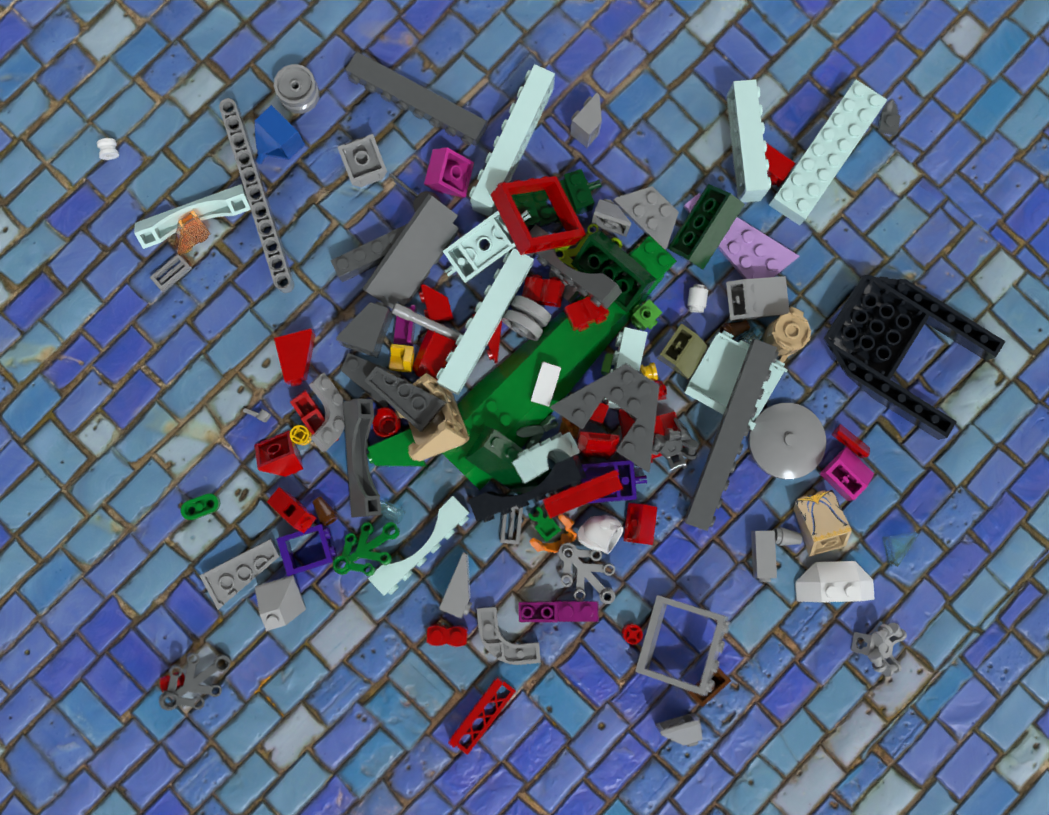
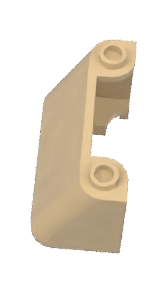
M427 373L413 385L447 403L423 432H420L408 421L415 443L409 445L408 453L413 460L423 461L459 447L469 440L468 432L453 393L438 385V380ZM395 409V412L398 414V416H399L400 418H404V417Z

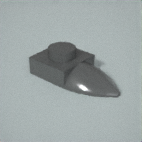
M894 99L888 101L881 111L877 130L879 133L894 136L898 133L901 116Z

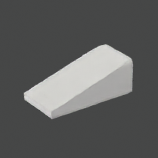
M545 362L542 363L531 398L532 402L550 406L561 367Z

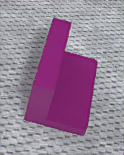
M415 305L407 307L411 309L413 312L417 313V308ZM396 316L393 343L413 346L416 323Z

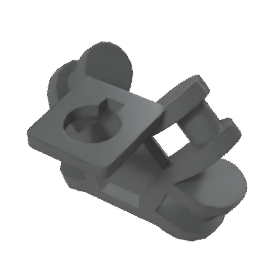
M676 417L674 421L678 427L677 431L667 428L665 436L656 434L653 438L654 443L652 447V454L658 455L661 453L668 460L672 473L681 467L683 469L687 468L684 457L691 460L696 459V450L699 447V443L692 439L686 426ZM678 454L679 460L673 462L671 456Z

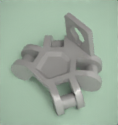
M897 623L881 624L878 627V631L873 632L872 635L854 632L851 651L867 655L869 660L873 662V669L889 677L893 673H898L902 670L901 664L893 657L892 651L896 643L905 640L907 633L900 629ZM863 638L867 642V647L859 649L857 645L858 640Z

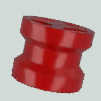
M630 623L624 626L622 636L627 643L633 645L642 640L643 632L639 626Z

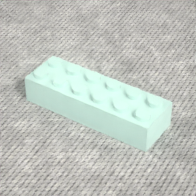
M756 79L733 81L726 96L737 196L743 203L761 201L771 188V179L767 176L769 161L765 159L767 144L766 141H763L765 126L761 122L762 105L759 104L758 99L760 97V87L757 86Z

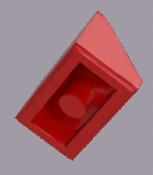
M838 425L832 433L833 437L848 447L859 458H866L870 455V447L843 425Z

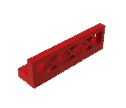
M617 469L543 499L542 501L549 518L623 489L618 478L619 473Z
M497 676L450 737L448 743L454 748L457 746L468 755L516 690ZM502 685L510 691L506 698L497 699L496 692ZM495 702L496 711L493 714L485 715L484 708L487 704ZM483 718L484 727L481 730H473L472 724L474 721ZM471 734L472 742L466 748L459 741L464 735Z

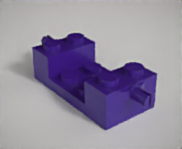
M630 460L582 464L587 477L581 480L582 483L617 469L619 473L618 478L623 487L621 490L589 503L636 500V484H647V480H639L647 479L646 475L635 476L634 463ZM567 485L563 488L564 490H568L571 488V486Z

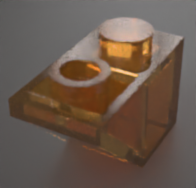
M194 210L180 219L177 224L174 247L179 256L190 252L193 246L206 241L208 236L211 235L207 226Z

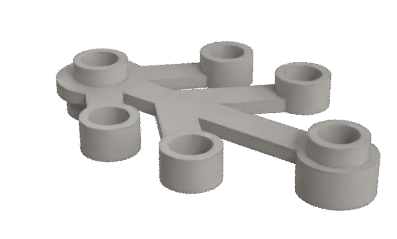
M572 543L561 545L559 557L564 561L563 576L561 577L562 585L565 587L572 585L573 579L570 573L571 564L573 563L577 568L574 598L577 601L585 599L584 579L586 578L599 592L600 600L603 603H612L615 599L613 589L604 587L592 572H604L610 576L615 572L614 565L612 563H583L578 557H591L592 560L599 561L602 558L601 551L577 549ZM571 550V556H566L565 551ZM595 551L600 553L599 557L594 558L592 556L593 552ZM607 566L613 568L611 572L605 571ZM565 577L570 578V582L564 583L563 579ZM578 592L583 593V596L581 598H578L576 596ZM609 593L611 597L610 599H605L604 595Z

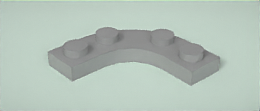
M323 372L309 384L321 400L326 413L324 423L310 437L321 452L327 451L335 443L345 427L343 397Z
M496 606L477 608L479 635L487 651L498 660L508 664L541 663L539 642L516 644L505 640L499 631Z

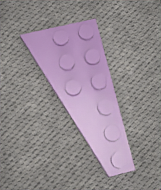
M701 194L696 195L684 205L688 213L691 212ZM736 217L718 246V249L744 279L775 277L799 257L796 253Z

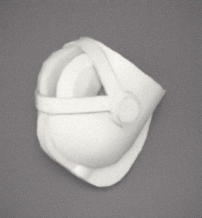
M593 516L580 527L578 540L590 549L609 554L619 541L623 533V527L614 516Z

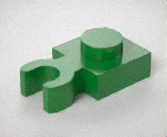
M537 507L539 516L533 517L531 513L528 516L531 520L537 521L538 524L534 528L547 542L560 532L561 529L549 516L544 518L542 509Z

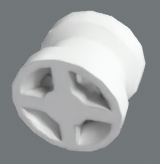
M104 138L97 141V147L100 149L99 157L101 159L112 160L119 156V152L115 148L117 146L115 139Z

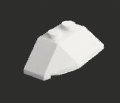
M856 561L815 562L795 581L797 602L874 600L873 579Z

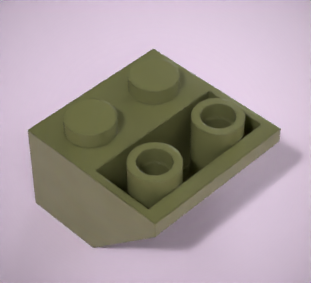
M680 324L657 359L686 379H689L709 347L695 332Z

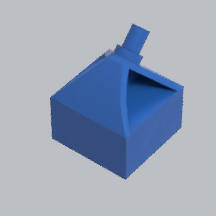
M272 105L255 120V139L258 150L257 163L262 164L268 156L289 160L305 145L299 132Z

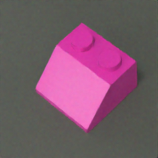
M447 147L433 149L424 185L440 193L466 198L474 162Z

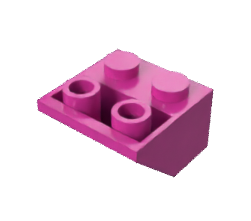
M845 447L819 473L846 501L855 500L868 487L874 475L848 447Z

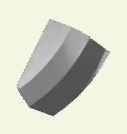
M373 134L338 146L352 185L364 187L382 180L386 175L387 170Z

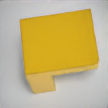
M391 344L389 370L411 373L414 362V346Z

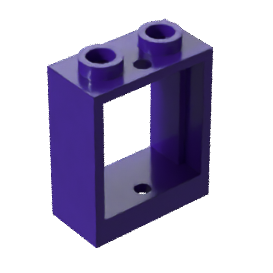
M320 524L307 529L305 533L298 531L276 538L287 576L334 561L335 557H337L335 546H331L329 538H332L329 527ZM318 531L327 559L297 568L289 540Z

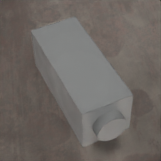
M751 531L753 578H759V582H771V578H777L775 531Z

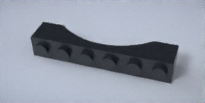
M574 456L556 463L546 479L536 488L525 494L505 495L489 491L468 499L476 521L483 520L485 523L495 519V514L500 513L503 516L512 512L511 508L518 506V509L528 506V501L535 499L536 502L547 498V493L553 492V495L563 492L565 491L563 487L570 485L571 488L582 484L581 480L587 477L579 457Z

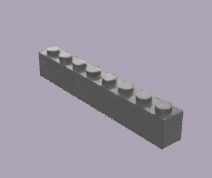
M357 51L346 68L348 79L356 85L359 83L367 91L380 94L381 98L387 102L393 101L400 109L413 112L415 117L428 120L436 128H443L447 134L453 137L456 135L467 145L477 146L487 129L486 120Z

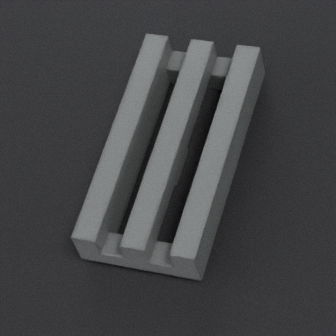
M178 253L150 276V279L164 293L187 274L192 267ZM179 260L181 261L176 267L167 272V274L164 277H162L159 281L157 280L161 275H163Z
M518 506L511 508L508 540L505 539L507 514L503 515L500 543L520 545L523 508L519 509L516 540H512L515 509H518Z

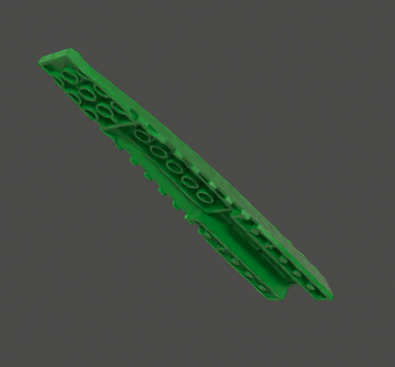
M650 235L637 249H634L628 255L654 276L656 281L629 312L626 313L613 302L608 307L609 315L606 317V321L600 324H596V322L591 323L588 329L579 332L578 330L573 331L563 310L547 326L542 328L543 333L538 341L529 339L481 380L457 404L468 432L469 440L465 444L442 454L479 490L493 477L466 460L465 457L485 426L495 429L522 448L530 437H519L516 435V431L525 426L540 425L547 416L552 414L554 410L550 408L551 405L566 397L634 314L632 310L639 303L642 304L664 278V274L677 262ZM580 295L572 303L577 302L579 300H583L584 298L588 297V295H586L585 297ZM543 362L561 367L549 407L531 401Z

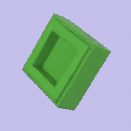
M607 353L605 355L601 369L602 375L610 372L613 354Z

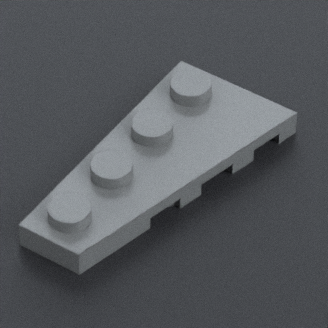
M271 538L201 574L200 578L217 609L219 610L280 557V553Z

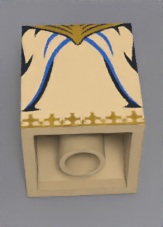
M822 490L813 496H802L795 501L794 512L809 557L847 545L852 530L833 490Z

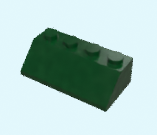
M708 184L668 249L703 270L745 204L733 194Z
M600 230L588 236L571 262V265L579 272L589 274L603 273L617 283L622 293L614 302L626 313L637 304L656 281L654 276Z
M485 426L465 457L466 460L518 495L525 494L536 488L552 471L549 468L539 476L524 483L512 463L519 458L518 454L524 450L488 426Z

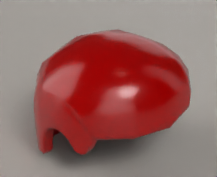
M388 407L379 408L373 420L374 432L382 438L395 436L401 427L400 417L394 410Z

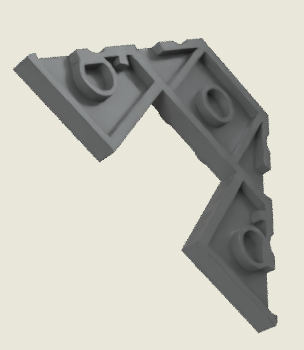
M626 363L551 405L550 408L581 429L585 427L604 397L636 417V421L617 447L616 452L648 473L650 472L659 384Z

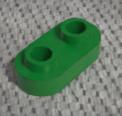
M205 494L186 501L181 506V515L187 520H196L212 514L220 508V499L215 494ZM210 500L214 502V505L212 507H209L208 502ZM192 507L195 508L194 514L190 513V509Z

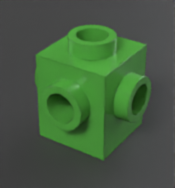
M648 299L643 305L639 303L632 310L634 314L630 318L633 320L632 324L638 330L642 329L644 331L647 327L651 330L658 323L656 318L663 312Z

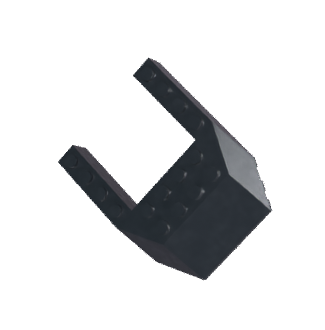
M863 275L824 336V341L846 376L870 397L937 440L948 438L957 421L890 379L925 323L985 361L996 358L1006 341L907 279H889L888 277Z

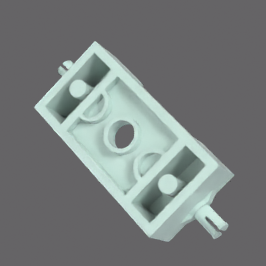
M527 210L521 214L524 222L531 218ZM496 211L443 250V253L452 264L444 270L448 276L457 271L462 280L468 282L486 267L516 247L499 211ZM482 239L489 241L490 247L488 250H483L480 247Z

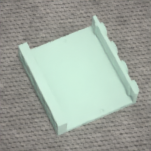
M723 331V333L717 332L684 390L685 394L721 414L725 412L750 345L742 340L739 343L734 341V336L726 331ZM777 359L775 363H771L769 368L771 370L769 380L764 381L762 387L764 389L761 400H757L755 405L757 412L754 418H750L748 424L750 425V430L754 429L756 425L754 421L759 416L784 372L788 371L784 368L785 364Z

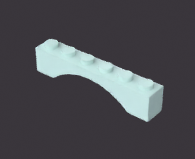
M240 184L136 222L134 234L142 248L145 249L163 242L177 231L197 222L215 217L235 216L251 210L245 189Z
M452 496L439 509L435 529L425 545L414 555L403 561L381 565L368 580L384 596L388 593L392 595L399 588L397 584L402 579L406 581L413 574L411 570L416 565L420 567L427 561L425 556L428 553L432 552L434 554L441 547L439 543L444 538L448 540L455 533L453 529L458 524L462 526L468 521L469 517L467 515L470 512Z

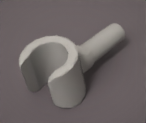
M247 408L243 410L244 413L252 415L262 422H267L271 417V414L264 409L260 413Z

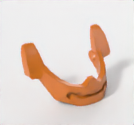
M561 514L558 518L564 524L568 534H561V539L554 543H543L534 537L529 542L537 552L557 553L561 545L572 543L576 540L578 534L572 529L574 521Z

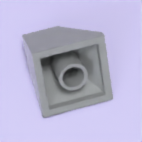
M599 199L591 224H596L600 229L627 237L631 226L629 219L613 201Z
M294 575L255 586L259 614L266 631L287 625L306 610Z
M693 713L655 724L662 736L681 745L691 747L697 745L698 741L703 740L700 721Z

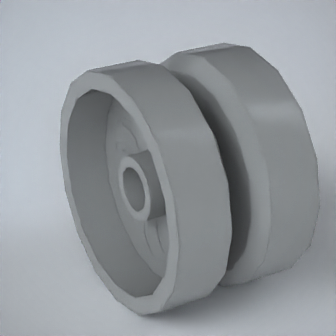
M291 64L278 71L274 78V89L281 104L288 111L297 114H303L312 110L319 101L320 91L310 70L302 65Z
M517 295L510 304L512 310L505 312L502 322L519 335L538 341L543 333L541 327L547 326L551 315L536 302Z

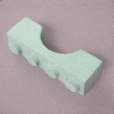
M560 432L552 438L534 445L529 450L522 451L518 454L519 458L512 463L523 482L526 483L549 469L547 458H550L555 463H559L574 457L581 451L578 449V445L570 432L564 435Z

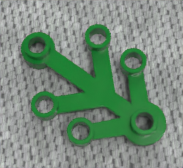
M369 522L363 523L359 542L357 536L353 533L345 536L342 555L336 557L333 561L334 571L339 575H345L349 571L363 572L366 576H372L375 573V567L371 563L362 565L354 562L361 558L379 561L383 565L390 564L392 557L389 553L371 551L388 539H396L400 533L399 527L393 522L386 523L382 530L383 533L367 543L369 535L374 532V526ZM370 526V529L365 531L366 527ZM358 543L356 551L350 555L352 546ZM388 556L387 560L383 561V557ZM371 567V570L366 572L367 568Z

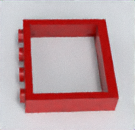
M543 176L538 179L529 178L524 181L515 180L510 183L501 182L496 185L497 188L490 194L520 255L575 245L586 236L557 176ZM545 190L565 232L532 238L511 195Z

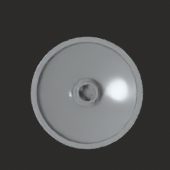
M779 403L768 407L754 421L756 423L754 429L749 430L748 446L754 462L762 471L775 478L796 479L803 477L819 465L825 453L826 435L822 423L812 411L799 404Z

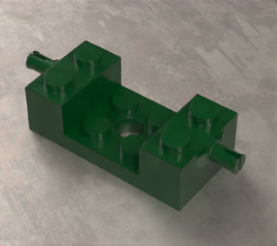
M582 169L564 174L563 180L559 182L575 214L579 215L593 210L594 201L591 190L602 187L600 180L589 183L585 179ZM545 190L511 195L520 215L526 210L531 215V218L524 222L528 231L535 224L541 228L560 221L555 209L548 207L546 204L550 199Z

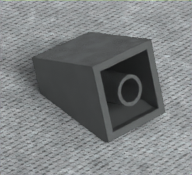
M376 301V304L370 302L342 330L336 340L343 347L378 358L393 317L390 309L384 303Z

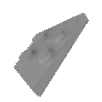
M653 186L616 197L613 200L646 235H650L665 250L667 249L679 212Z

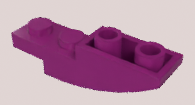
M599 601L519 602V622L599 621Z

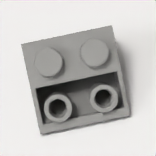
M598 93L593 97L590 96L585 101L584 108L581 111L577 110L571 118L570 135L586 148L598 137L602 123L600 95Z

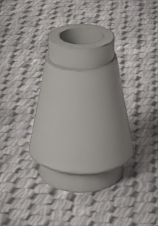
M783 527L773 529L777 546L800 545L802 543L803 537L801 533Z

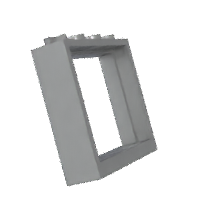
M657 595L635 672L703 696L708 695V692L711 693V689L714 686V681L712 680L713 673H716L719 668L720 661L717 660L718 655L723 652L725 641L722 640L724 633L729 631V617ZM667 605L718 620L700 687L649 670Z

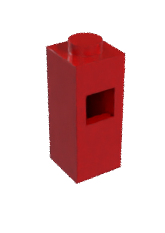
M280 487L277 488L267 501L293 528L302 533H305L316 519L295 497Z

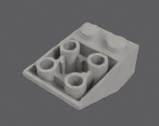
M786 276L726 282L730 320L732 322L781 316L790 313Z

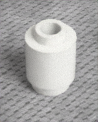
M694 284L693 287L689 288L687 306L690 312L704 313L708 297V289H705L704 285Z

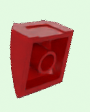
M428 330L412 367L415 374L422 377L427 373L438 380L436 376L441 368L444 369L448 363L446 362L447 356L457 348V345H455L456 341L435 331Z
M580 432L577 441L578 449L581 451L580 455L583 458H605L607 461L616 453L620 435Z

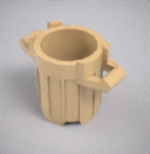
M792 306L789 308L790 313L779 316L768 325L763 334V342L777 347V357H779L778 360L782 363L785 362L788 356L802 349L809 342L811 329L807 319L804 318V312Z

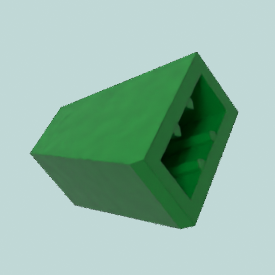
M411 429L368 447L369 453H366L371 464L374 463L377 467L427 466L425 460H413L408 453L409 445L415 443Z

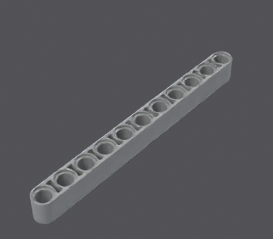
M226 98L220 102L219 109L274 285L282 293H289L294 289V280L243 117L235 101ZM229 108H233L231 112H227ZM234 125H239L238 128L232 129ZM244 141L242 146L237 147L239 142ZM245 159H250L248 163L242 164ZM250 176H255L254 180L248 181ZM256 193H261L257 199L253 198ZM261 210H266L263 216H259ZM267 227H272L269 233L264 234V230ZM271 245H277L274 251H269ZM283 262L281 268L275 269L276 263ZM284 279H288V284L284 287H281V281Z

